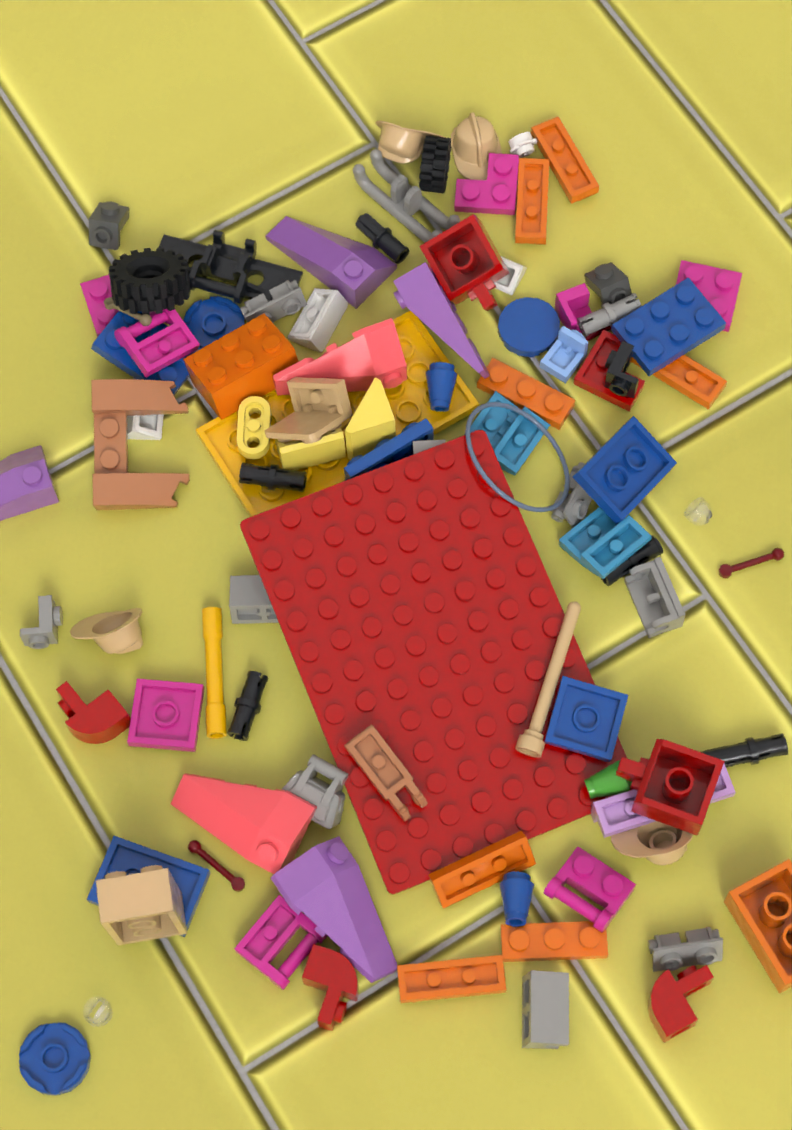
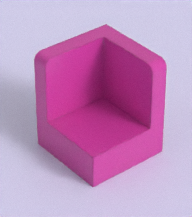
M585 283L557 293L555 299V310L562 325L570 330H577L581 334L584 330H580L577 318L592 313L588 306L590 292Z

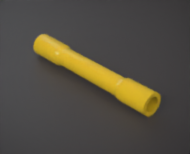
M206 607L202 609L207 690L206 736L218 739L227 736L221 646L223 637L222 609L219 607Z

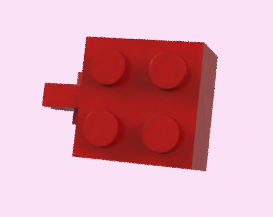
M472 214L420 245L424 256L451 302L457 305L467 298H470L471 301L478 298L486 311L498 306L490 290L496 287L494 282L510 273L478 217Z
M656 739L650 759L641 757L640 761L636 762L622 757L616 771V776L631 781L630 787L638 791L631 812L698 836L724 761L665 739Z

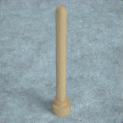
M573 601L568 604L529 729H525L524 733L518 737L515 749L522 754L538 758L542 756L545 742L543 741L544 735L541 733L581 610L578 602Z

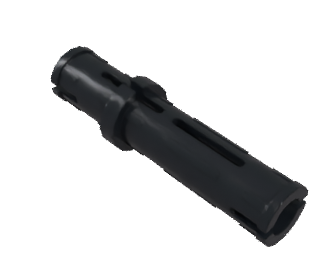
M780 733L755 740L753 737L745 738V742L713 748L701 753L723 760L727 768L745 763L755 765L759 764V760L788 755V746L784 734Z

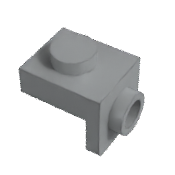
M52 595L38 596L39 627L20 629V637L25 646L33 649H44L49 644H58V626L63 625V613L61 606H56Z

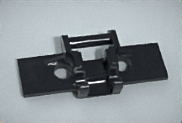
M218 230L213 232V245L209 244L206 246L164 234L158 247L164 248V252L173 250L175 255L180 253L187 260L190 290L194 291L197 288L233 298L234 302L240 304L244 298L252 299L264 293L269 302L273 300L270 289L287 280L289 282L296 280L299 286L303 275L302 271L255 259L257 254L255 240L246 239L245 249L225 244V234ZM199 259V260H197V261H194L192 267H189V264H190L193 260ZM252 275H260L264 278V281L256 286L248 282V278ZM207 277H211V278H214V279H218V280H221V281H223V282H229V283L237 284V286H233V285H229V284H226V283L218 282V281H215V280L207 279Z

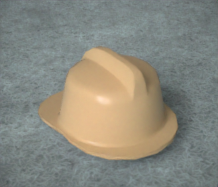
M473 112L469 114L468 118L460 122L451 134V147L459 173L466 179L487 180L489 153L502 154L498 135L491 122L485 118L475 116Z
M376 121L375 123L381 128L378 150L381 151L383 158L396 163L406 164L418 159L423 152L426 135L443 137L432 132L403 128L385 121Z
M133 608L126 611L96 614L75 624L70 630V634L75 639H93L108 654H123L140 649L143 645L142 631L138 622V618L143 612L141 608Z
M655 821L612 835L611 842L614 848L623 855L633 858H646L657 865H669L678 861L687 851V844L691 841L694 834Z

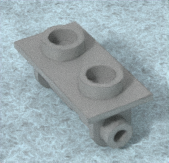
M287 280L269 290L273 300L268 302L264 293L244 302L245 306L241 307L240 310L247 323L263 313L273 323L286 315L297 313L307 303L296 280L292 282Z
M582 462L577 466H573L569 475V491H572V493L567 494L566 499L559 507L551 510V518L553 520L562 522L563 519H566L571 528H574L585 518L588 506L592 500L572 477L585 464ZM560 492L555 503L561 498L563 492Z
M711 927L685 931L687 940L685 943H681L679 932L655 935L654 939L648 940L650 954H653V972L668 969L673 971L680 967L710 965L714 962L722 961L723 938H720L718 929L711 930Z

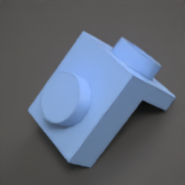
M562 326L558 332V339L540 361V368L566 384L586 358L588 341L579 331L570 330Z

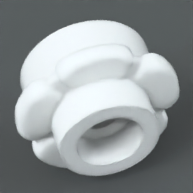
M530 132L518 134L509 140L508 144L511 148L509 152L519 155V158L526 157L535 151L534 145L537 143V139H533Z

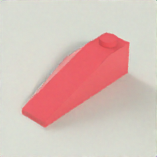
M390 318L364 327L352 333L354 339L338 347L336 343H333L326 347L327 351L321 357L315 360L313 358H305L273 375L277 395H290L287 382L294 377L344 379L347 392L368 391L374 378L381 380L383 388L390 389L399 386L403 381L407 380V365L393 319Z
M188 773L183 774L171 802L172 806L242 857L272 874H275L293 861L317 806L287 790L259 788L257 785L225 782L223 779Z

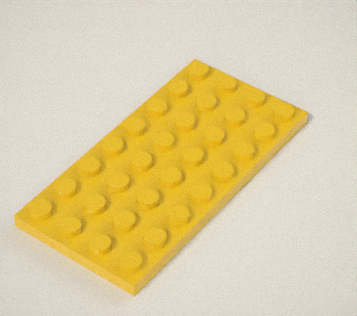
M408 311L395 318L393 321L407 365V380L395 388H384L395 418L396 436L410 423H419L425 418L432 425L435 435L469 416L479 406V402L457 373L449 410L445 412L431 410L426 371L429 370L431 363L450 362L415 314ZM273 390L262 396L270 405L271 426L294 412L290 395H277L276 391ZM367 391L347 392L353 415ZM238 411L223 420L219 417L197 428L196 433L246 512L252 517L345 481L344 467L350 461L347 457L345 429L353 416L341 423L345 440V458L296 470L307 472L304 492L279 488L273 491L268 490L266 486L239 482L240 469L243 462L268 467L274 464L279 465V468H282L275 440L270 438L269 450L263 457L248 459L240 454L237 446ZM254 413L250 417L252 419H257L261 415L258 413ZM252 442L248 446L250 448H255L259 445V443Z

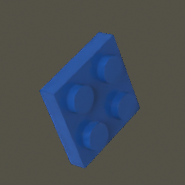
M562 676L546 732L545 744L610 762L628 695Z

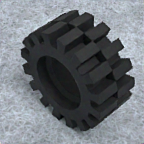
M426 135L419 176L421 191L445 193L451 156V138Z

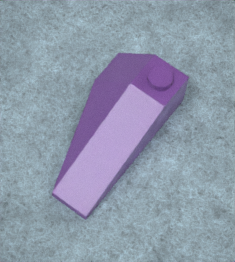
M285 216L265 236L266 240L328 288L338 290L345 300L356 309L397 269V265L374 247Z
M424 262L395 279L393 282L398 290L394 292V296L401 308L407 307L484 379L489 377V372L472 340L466 336L468 330L456 313L457 309L454 303L446 296L432 268Z
M41 445L11 454L0 461V521L59 502Z
M339 836L315 845L273 874L271 880L289 907L298 915L302 911L317 925L314 930L322 938L325 934L340 947V954L345 956L352 966L371 983L397 971V962L359 865Z

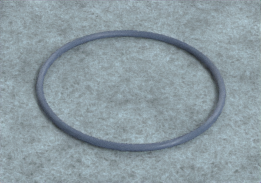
M488 402L472 411L466 423V444L476 469L487 484L508 502L528 511L548 512L559 507L566 499L569 491V471L560 447L545 427L525 411L506 403ZM489 407L506 408L524 416L544 433L560 458L565 476L563 494L555 504L548 507L525 505L505 494L491 481L480 466L471 444V424L478 412Z

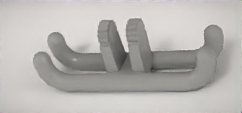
M372 150L370 158L378 174L391 185V198L370 181L363 165L356 164L353 167L354 178L361 189L424 243L442 232L435 230L431 233L412 216L418 210H421L445 230L460 222L459 216L451 215L447 217L422 196L420 188L410 186L408 178L402 174L397 175L383 160L380 150Z

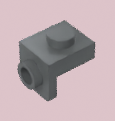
M100 202L89 218V245L118 250L120 247V231L129 219V207L120 206L116 202Z
M612 262L599 265L595 270L584 274L586 285L600 297L601 304L607 302L612 304L632 294L628 277Z

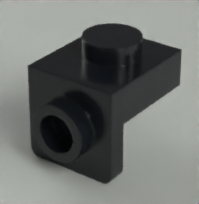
M622 341L617 352L611 351L607 359L605 368L608 371L605 387L609 388L616 395L634 398L637 393L639 379L626 374L632 361L634 346Z

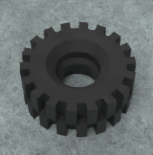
M144 248V252L134 250L131 251L129 256L123 254L120 256V260L115 259L112 262V266L109 267L112 300L123 311L129 309V312L132 314L142 311V315L155 311L156 314L163 313V309L168 311L174 310L175 304L178 306L183 305L184 299L188 300L190 297L187 260L180 253L175 255L173 250L164 252V248H157L156 251H151V248Z

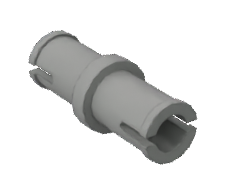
M632 293L612 304L604 303L601 305V309L577 318L580 330H584L582 332L584 337L607 326L612 327V324L640 308L641 303L639 299L636 300L637 295Z

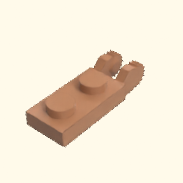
M372 724L344 745L345 749L385 801L388 800L402 820L406 821L411 817L408 808L395 795L404 787L416 805L423 808L428 804L423 794L413 783L414 778Z

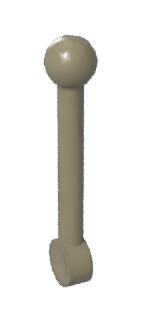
M112 297L104 300L105 308L108 310L116 309L139 320L143 326H149L152 323V318L149 314H132L129 312V309L123 311L114 304Z

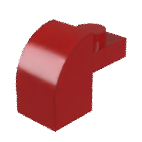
M67 681L56 689L61 698L57 704L69 718L65 721V724L70 733L80 741L90 744L105 743L130 727L131 719L129 714L109 689L88 705L82 701Z
M313 944L302 980L304 985L326 992L317 1022L319 1027L333 1031L335 1022L341 1024L346 1012L347 1003L343 1002V998L356 1002L358 1000V980L354 967L345 956L334 950Z
M695 965L688 967L677 975L678 981H675L669 969L663 972L656 980L648 999V1013L663 1043L694 1027L698 1021L686 997L711 984L714 976L707 965L698 970Z

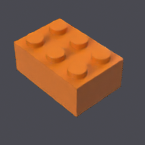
M264 313L183 359L193 385L221 420L238 411L244 399L251 396L262 397L275 390L273 375L299 362L293 345Z
M788 859L729 891L724 900L725 905L779 994L792 987V862Z

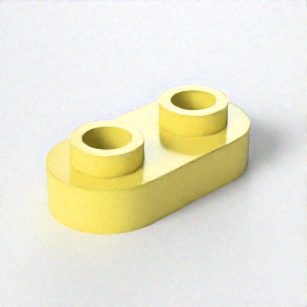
M251 396L244 399L238 410L237 446L240 454L248 459L263 457L270 447V438H266L265 430L271 427V409L269 403L262 397ZM254 413H258L261 415L257 419H252L250 417ZM252 442L259 443V445L255 448H250L248 446Z

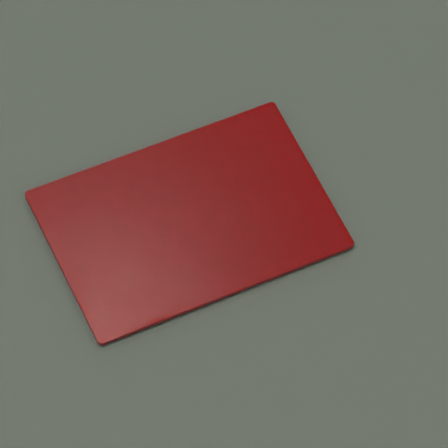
M483 430L471 432V444L480 466L500 490L514 499L486 432ZM465 435L241 521V531L336 766L349 774L344 786L388 893L397 894L429 881L428 874L521 830L526 835L527 840L590 815L593 802L611 797L591 799L584 780L616 761H620L622 757L627 758L618 737L610 762L549 744H545L542 756L539 758L522 754L515 749L519 735L523 734L525 729H529L565 614L519 508L497 494L480 475L468 452ZM574 634L541 733L544 735L543 741L545 740L562 676L595 685ZM371 724L414 778L413 783L428 802L423 808L419 807L412 800L405 787L395 795L408 808L411 815L406 821L402 820L388 800H384L344 747L346 743Z

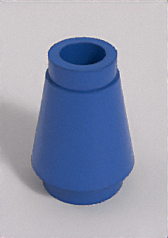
M445 362L431 363L429 370L426 371L430 409L433 411L445 412L449 410L457 378L453 364Z
M509 872L503 876V881L499 885L505 923L512 927H521L527 921L534 884L527 873Z

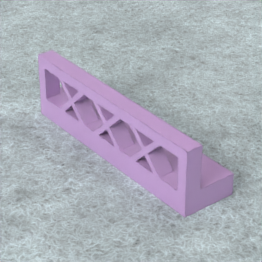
M723 764L710 804L733 797L736 793L725 764ZM633 789L593 802L591 816L594 823H599L604 838L655 822L653 819L631 812L637 790Z

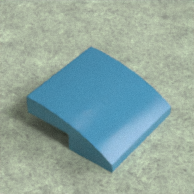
M497 391L488 400V402H501L517 407ZM489 407L481 410L471 424L470 433L476 430L486 432L501 469L513 475L517 474L544 435L536 425L524 416L501 407ZM523 407L522 410L535 418L546 430L549 428L550 424L527 407Z
M598 507L559 539V546L583 567L604 579L648 543L652 536L630 515L616 525Z

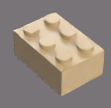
M160 865L143 867L141 873L127 875L124 871H117L106 874L105 879L96 880L100 922L117 945L187 934L182 892L168 868L162 869Z

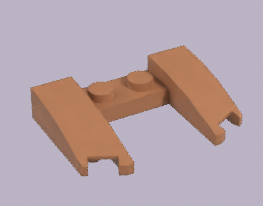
M143 379L91 380L92 412L94 414L93 506L96 510L175 508L178 506V502L174 501L172 497L179 483L188 485L190 481L189 474L128 473L127 416L189 413L186 403L178 404L170 390L176 387L174 381Z

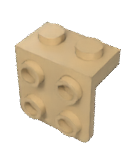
M294 377L289 380L287 384L294 412L266 429L265 435L266 438L278 439L279 442L302 440L304 444H310L321 440V436L326 432L341 427L343 421L353 416L345 380Z

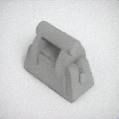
M313 754L308 761V767L305 771L300 770L296 772L281 790H287L317 806L311 820L326 829H331L341 822L345 794L342 792V788L349 774ZM320 773L333 782L329 785L317 778L316 775Z

